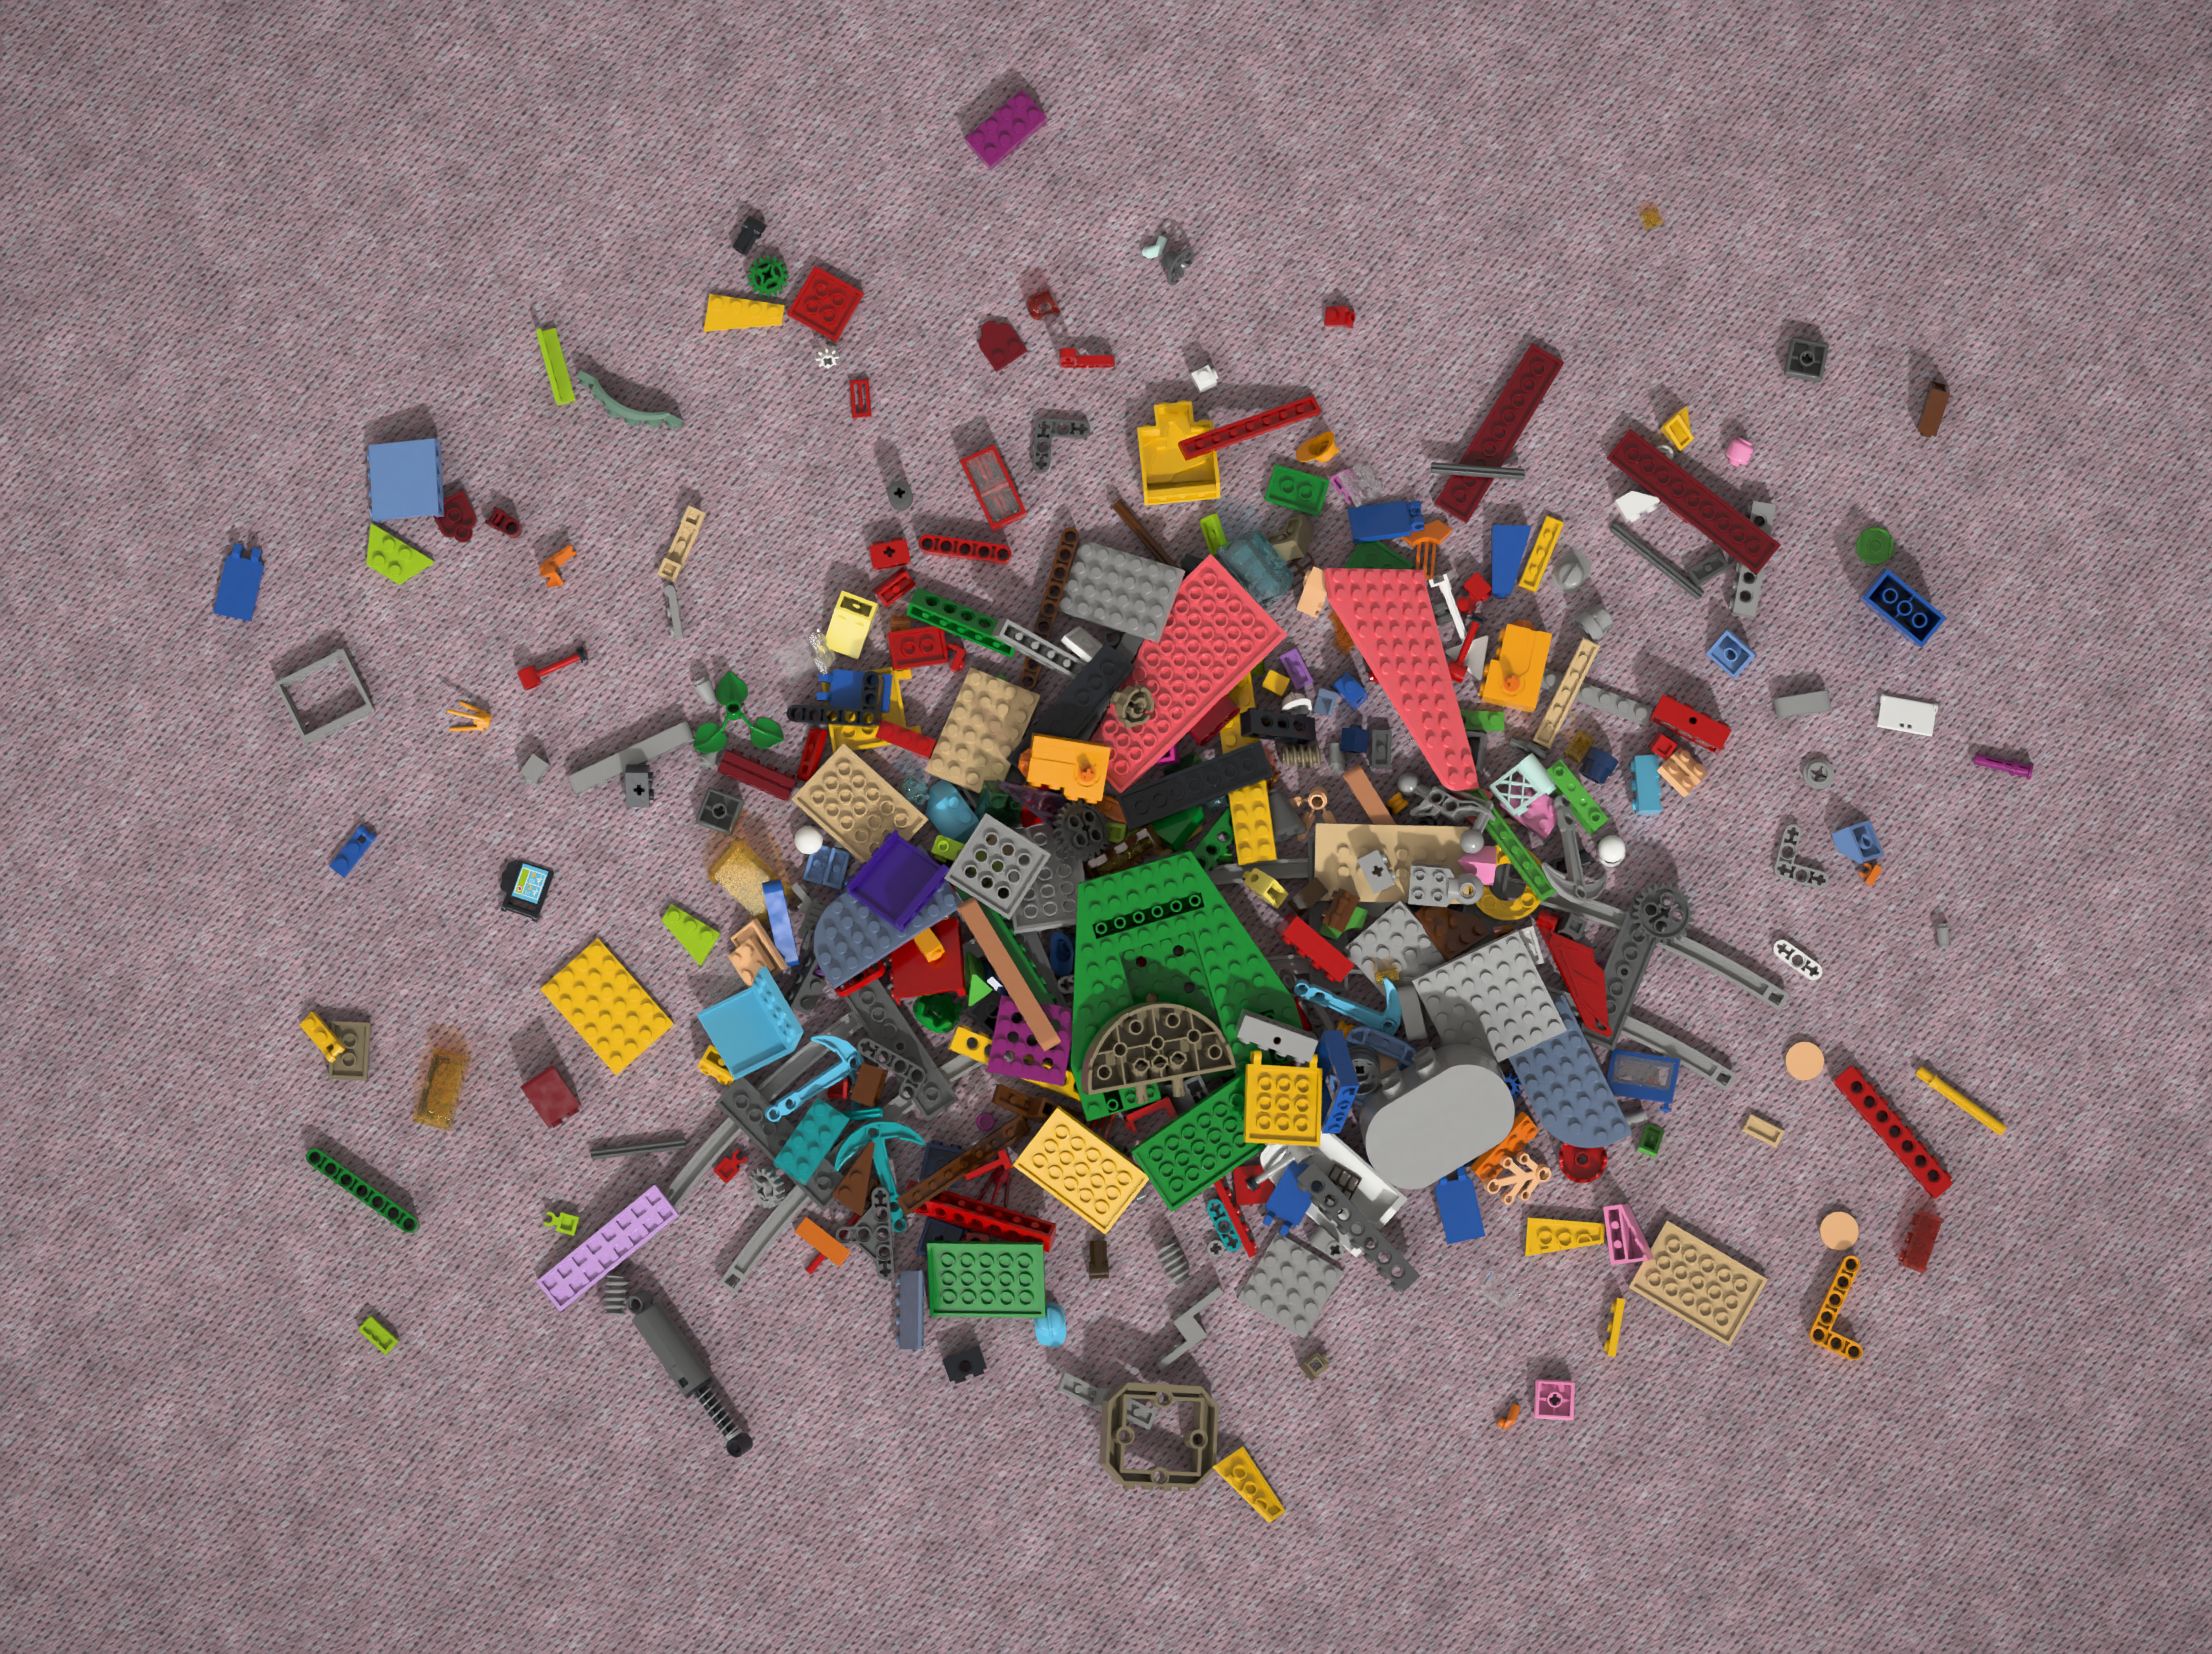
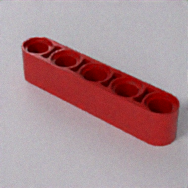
M929 534L923 535L919 539L920 550L929 555L1001 565L1009 563L1012 558L1011 550L1006 545ZM926 540L933 542L932 547L929 549L922 546ZM950 543L952 547L949 551H943L941 549L942 544ZM964 545L971 548L967 554L960 552V548ZM982 548H987L990 551L985 557L979 555V551ZM1004 550L1009 555L1006 559H1000L998 553Z

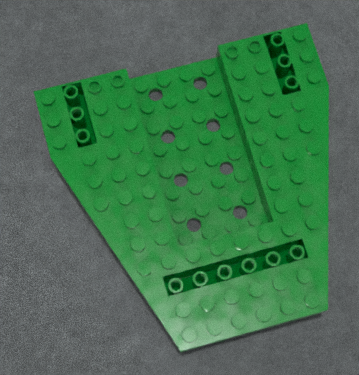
M1190 850L1078 883L1071 1068L1087 1122L1162 1100L1161 1095L1166 1094L1163 1084L1171 1080L1146 1085L1149 1102H1143L1142 1104L1136 1103L1135 1087L1091 1095L1082 1093L1081 1089L1083 1061L1089 1045L1097 1032L1117 1013L1131 1006L1147 1002L1146 997L1149 993L1157 995V1002L1175 1003L1201 1013L1222 1032L1223 1037L1231 1048L1236 1068L1201 1074L1204 1082L1230 1074L1237 1076L1246 1069V1064H1251L1250 1052L1262 1051L1261 1065L1277 1066L1294 1061L1293 1056L1287 1055L1283 1057L1276 1054V1051L1269 1048L1267 1051L1258 1048L1256 1043H1243L1239 1041V1037H1237L1234 1031L1242 1008L1300 1029L1303 1028L1295 1000ZM1180 945L1184 948L1181 955L1173 953L1175 946ZM1139 956L1147 959L1144 966L1136 964V959ZM1192 982L1194 989L1191 992H1186L1183 988L1185 983Z

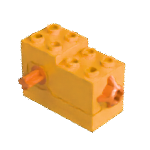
M1518 619L1502 628L1498 638L1501 646L1497 647L1494 660L1491 659L1490 663H1486L1484 666L1482 677H1485V682L1480 684L1478 696H1481L1480 701L1533 713L1538 700L1552 634L1536 631L1530 621Z
M1032 733L1030 748L1020 754L1018 768L1031 786L1041 787V784H1046L1050 789L1060 790V787H1062L1061 792L1067 797L1066 799L1078 801L1079 797L1084 798L1085 802L1097 804V800L1102 801L1111 748L1107 744Z

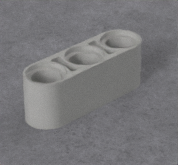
M1828 691L1774 699L1777 719H1782L1784 716L1788 718L1832 710Z
M1415 986L1398 987V997L1408 1041L1428 1038L1422 1001Z

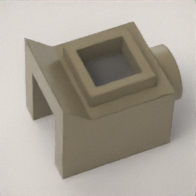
M1315 1352L1299 1367L1307 1375L1308 1379L1313 1381L1329 1367L1327 1364L1329 1359L1323 1352L1321 1354Z

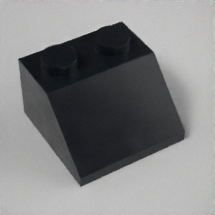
M994 988L966 1012L992 1036H994L1001 995Z

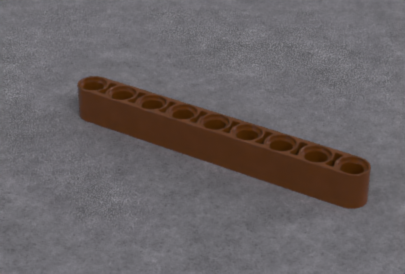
M1068 527L1062 532L1033 634L1048 642L1050 641L1079 541L1078 531L1073 527ZM1073 533L1076 536L1075 540L1067 541L1065 539L1066 534ZM1068 551L1070 557L1066 560L1061 559L1060 553ZM1057 569L1065 571V575L1061 578L1056 577L1054 573ZM1057 587L1060 593L1057 596H1052L1049 590ZM1051 605L1055 610L1052 614H1046L1044 608ZM1045 623L1049 626V630L1041 632L1038 629L1039 625ZM1026 655L1019 678V685L1025 690L1033 691L1036 688L1043 664L1039 663L1035 669L1029 668V661L1034 659ZM1026 678L1032 679V686L1025 687L1022 684L1023 680Z

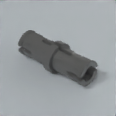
M1513 734L1508 744L1510 747L1523 751L1526 755L1533 753L1543 760L1548 751V748L1537 745L1530 739L1528 741Z

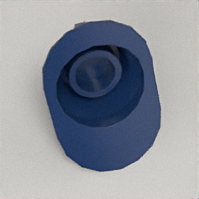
M1056 932L1051 936L1050 964L1054 972L1059 976H1067L1072 971L1076 942L1074 933L1064 934Z

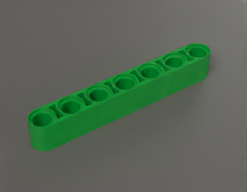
M311 1149L307 1152L306 1160L311 1166L407 1233H414L419 1229L420 1222L414 1215L324 1151ZM315 1152H318L321 1156L320 1161L317 1163L312 1161V1155ZM331 1163L336 1165V1171L333 1174H329L327 1171V1167ZM347 1174L352 1177L349 1185L343 1183V1177ZM365 1185L368 1189L367 1194L360 1196L358 1190L361 1186ZM380 1196L383 1199V1204L381 1207H376L374 1200ZM397 1208L399 1215L393 1219L390 1216V1210ZM408 1219H413L415 1225L412 1229L408 1230L405 1223Z

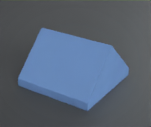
M1727 629L1706 655L1735 679L1756 656V653Z

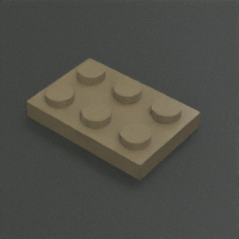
M332 1021L331 1031L343 1043L346 1049L337 1055V1059L333 1063L329 1061L328 1079L368 1081L371 1023Z

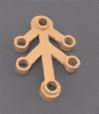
M1519 1152L1516 1160L1523 1165L1526 1164L1532 1170L1524 1172L1513 1163L1512 1158L1504 1155L1500 1158V1165L1508 1168L1516 1175L1499 1179L1488 1177L1484 1180L1483 1186L1487 1192L1495 1194L1500 1190L1501 1186L1514 1184L1509 1192L1502 1193L1501 1201L1510 1205L1514 1201L1516 1194L1520 1199L1526 1201L1530 1198L1532 1191L1539 1182L1549 1180L1551 1176L1549 1166L1544 1163L1537 1165L1530 1159L1527 1153ZM1527 1180H1531L1526 1188H1522Z

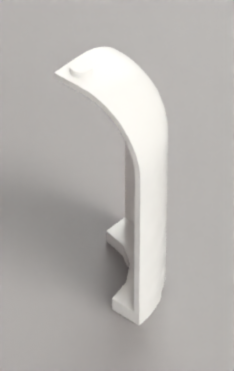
M1321 1132L1320 1146H1309L1314 1156L1305 1163L1311 1165L1314 1162L1327 1177L1336 1163L1362 1178L1350 1201L1375 1228L1380 1230L1407 1201V1198L1401 1192L1385 1181L1334 1133L1322 1134ZM1265 1144L1267 1147L1260 1157L1263 1170L1266 1171L1288 1156L1290 1152L1287 1148L1290 1145ZM1288 1165L1269 1177L1275 1186H1277ZM1335 1167L1330 1178L1336 1181L1341 1169ZM1344 1171L1339 1183L1345 1186L1350 1174ZM1353 1177L1348 1185L1349 1189L1353 1191L1359 1180ZM1345 1191L1344 1195L1349 1199L1351 1193ZM1328 1199L1326 1204L1332 1206L1334 1202ZM1311 1203L1306 1214L1330 1233L1352 1255L1357 1257L1362 1250L1360 1248L1355 1249L1349 1242L1351 1240L1347 1234L1342 1235L1336 1228L1337 1224L1333 1220L1329 1221L1319 1211L1318 1207ZM1344 1210L1338 1216L1340 1219L1346 1220L1348 1213ZM1353 1224L1351 1227L1352 1232L1360 1234V1225ZM1367 1238L1365 1240V1245L1367 1246L1372 1239Z

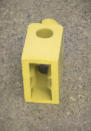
M1254 868L1252 871H1245L1242 876L1244 884L1256 896L1276 909L1280 907L1289 895L1274 878L1257 868Z

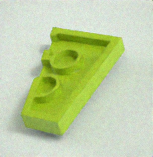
M672 904L661 920L700 966H702L721 935L716 930Z

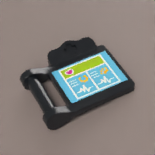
M521 860L517 863L509 862L506 870L502 873L500 885L501 890L507 892L501 911L507 912L508 910L532 918L531 921L538 922L554 872ZM513 898L534 905L536 909L532 911L511 904L510 900Z

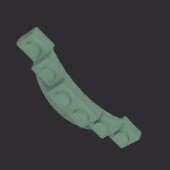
M581 370L577 376L578 380L581 381L580 385L588 389L591 386L593 387L591 390V394L594 396L593 399L599 403H605L604 408L608 411L607 414L615 419L619 416L625 419L624 423L634 427L637 425L640 427L642 421H645V425L654 429L655 426L660 428L662 423L665 422L666 427L675 430V428L681 430L684 424L682 419L666 411L650 413L625 407L612 399L603 390L596 377Z

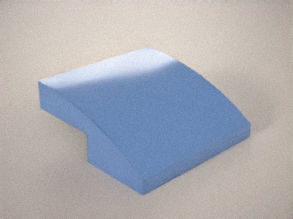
M822 845L818 852L809 854L802 880L841 890L851 853Z

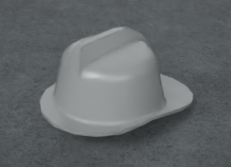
M1580 551L1567 553L1553 573L1555 588L1565 593L1577 591L1589 575L1591 562Z

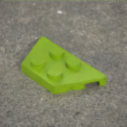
M374 524L370 525L366 565L400 585L434 564L433 560Z

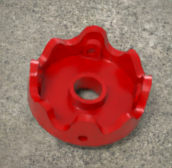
M1564 1142L1558 1153V1164L1561 1172L1569 1180L1576 1183H1589L1596 1180L1602 1175L1608 1160L1604 1147L1581 1148ZM1579 1154L1587 1156L1586 1164L1580 1165L1577 1162Z

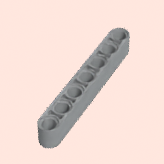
M682 722L570 775L568 780L575 795L582 794L601 785V783L603 784L618 777V774L619 776L624 774L626 765H643L652 761L653 758L656 759L687 744V741L689 743L695 739L688 722Z

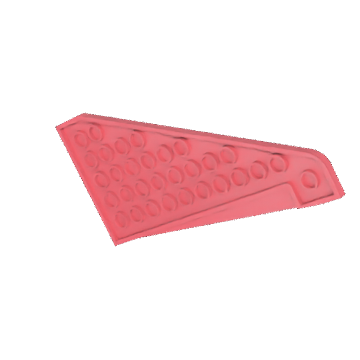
M1324 569L1323 574L1328 601L1440 782L1452 791H1475L1479 789L1474 761L1429 598L1424 570Z

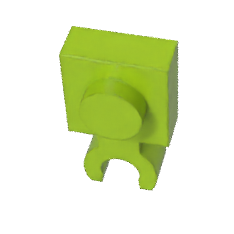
M546 1212L547 1215L552 1216V1222H544L545 1226L557 1225L555 1231L575 1236L580 1217L562 1212L557 1217L553 1212Z

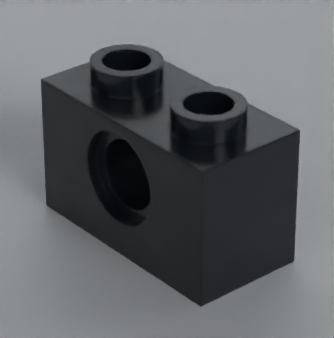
M979 1346L942 1360L950 1382L955 1381V1384L965 1381V1376L973 1374V1377L984 1374V1369L987 1368ZM963 1360H967L971 1364V1368L967 1372L960 1369V1363Z

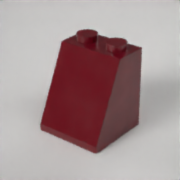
M553 1065L520 1086L547 1127L553 1126L555 1128L563 1123L562 1119L567 1115L569 1117L574 1116L579 1112L578 1108L581 1107L558 1069Z

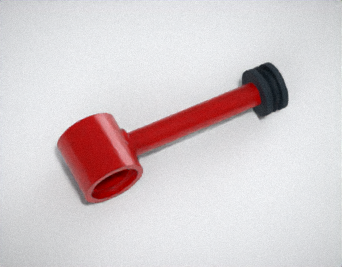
M1479 612L1471 613L1473 616L1469 619L1472 620L1457 660L1450 659L1448 664L1452 681L1460 684L1468 669V666L1463 663L1479 624H1484L1483 619H1486Z
M582 646L581 649H576L577 653L539 670H536L534 665L521 669L517 672V675L524 690H530L542 684L540 677L578 660H581V663L585 659L588 661L587 651Z

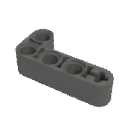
M864 1038L859 1041L857 1046L859 1053L905 1078L899 1088V1096L905 1101L914 1100L926 1081V1071L871 1039ZM870 1042L869 1046L875 1050L877 1046L879 1047L875 1052L874 1058L871 1057L874 1053L869 1050L864 1052L863 1044ZM883 1051L889 1054L886 1062L879 1060V1054ZM898 1061L905 1062L906 1067L903 1071L896 1070V1063ZM916 1070H920L923 1073L919 1081H915L912 1076ZM906 1087L913 1089V1095L909 1098L903 1095V1090Z

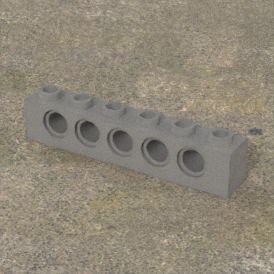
M1753 501L1751 506H1747L1746 516L1749 517L1748 520L1754 523L1755 518L1761 519L1763 526L1759 528L1770 536L1776 505ZM1737 561L1735 572L1739 573L1737 580L1734 579L1732 591H1735V595L1729 602V609L1732 610L1731 615L1755 618L1765 566L1758 575H1755ZM1750 574L1753 577V581L1750 583L1746 582L1743 575ZM1746 592L1749 595V600L1743 601L1740 598V593Z
M999 619L991 635L1071 681L1075 679L1087 664L1009 619Z

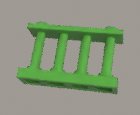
M1561 759L1546 770L1547 774L1556 784L1555 793L1558 796L1561 794L1566 796L1571 803L1570 808L1573 811L1574 817L1589 835H1592L1609 820Z

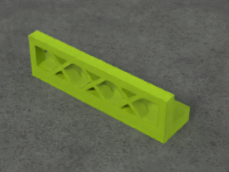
M541 328L536 329L556 404L559 406L576 401L556 328L542 331Z

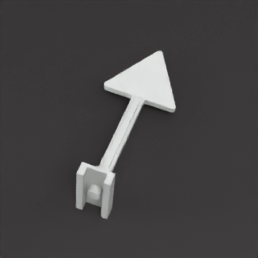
M1452 569L1441 576L1439 574L1435 575L1429 580L1431 587L1439 586L1441 593L1444 594L1462 641L1461 645L1446 650V653L1456 661L1467 631L1451 592L1452 587L1449 581L1455 577ZM1488 635L1472 641L1463 663L1468 666L1467 671L1478 680H1481L1483 675Z

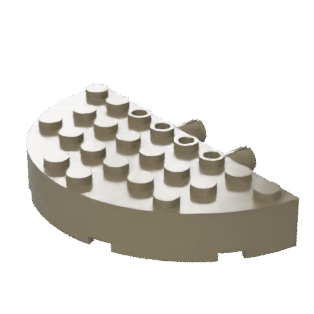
M1145 1002L1117 1013L1097 1032L1089 1045L1083 1061L1081 1089L1082 1093L1091 1095L1135 1087L1136 1103L1142 1104L1143 1102H1149L1146 1088L1148 1084L1171 1080L1173 1097H1180V1095H1186L1183 1078L1236 1068L1231 1048L1223 1037L1222 1032L1207 1017L1191 1008L1175 1003Z

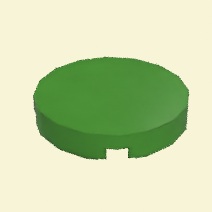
M1870 527L1864 530L1856 541V552L1859 558L1870 565H1880L1886 562L1892 556L1894 550L1892 536L1885 529L1879 527Z

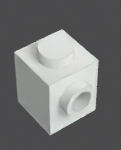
M1209 365L1191 373V378L1199 394L1217 386L1216 379H1218V375L1214 368L1210 369Z

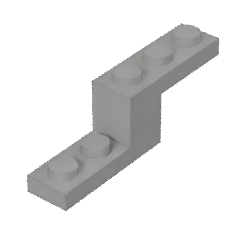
M1213 1286L1204 1293L1206 1295L1204 1299L1200 1301L1197 1298L1189 1304L1191 1309L1187 1312L1182 1310L1174 1316L1176 1319L1173 1322L1187 1341L1183 1343L1181 1340L1172 1347L1174 1349L1172 1353L1168 1355L1165 1352L1157 1358L1159 1363L1156 1365L1160 1370L1164 1369L1207 1336L1193 1316L1224 1293L1220 1287L1215 1289Z
M1064 1372L1055 1391L1102 1413V1400L1113 1390L1108 1387L1097 1388ZM1127 1398L1126 1420L1147 1430L1150 1429L1157 1411L1131 1398Z

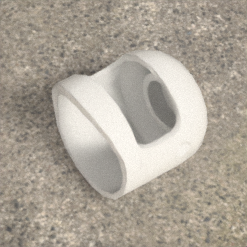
M1616 835L1605 836L1597 848L1599 861L1608 867L1619 865L1625 857L1626 847L1624 841Z

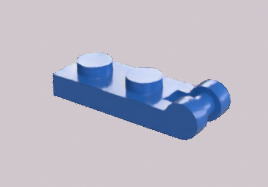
M361 824L329 867L346 878L375 841L377 835L374 832L370 833L367 827ZM361 836L366 838L364 843L358 840Z

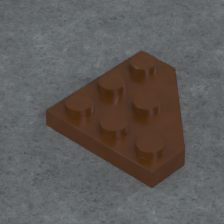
M1425 906L1414 914L1446 962L1491 934L1479 917L1445 907Z

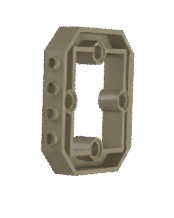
M1121 1382L1102 1400L1099 1464L1116 1484L1123 1485V1489H1135V1485L1141 1486V1489L1153 1490V1486H1160V1490L1171 1491L1172 1487H1178V1491H1190V1488H1197L1215 1470L1213 1466L1216 1465L1219 1406L1202 1386ZM1160 1393H1162L1164 1396V1399L1161 1403L1158 1400V1396ZM1127 1398L1149 1399L1151 1405L1160 1408L1170 1406L1173 1400L1194 1401L1193 1429L1187 1430L1183 1436L1185 1445L1192 1448L1191 1472L1168 1471L1164 1467L1152 1466L1147 1470L1124 1469L1125 1445L1132 1443L1135 1437L1133 1429L1126 1426ZM1122 1430L1125 1432V1438L1123 1440H1121L1119 1437V1434ZM1195 1434L1198 1435L1197 1443L1193 1442V1436ZM1157 1471L1160 1474V1478L1158 1481L1154 1479V1475Z

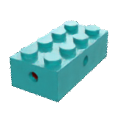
M817 1097L775 1158L773 1165L806 1186L848 1125L850 1119Z

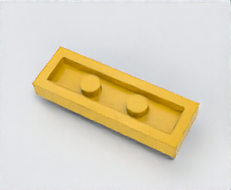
M1616 1298L1615 1302L1612 1301L1610 1313H1613L1612 1321H1608L1607 1332H1610L1609 1340H1605L1604 1351H1607L1606 1356H1616L1625 1299Z

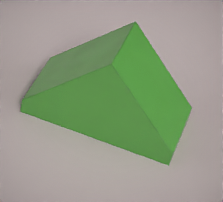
M1647 1123L1636 1151L1652 1158L1656 1157L1665 1130Z

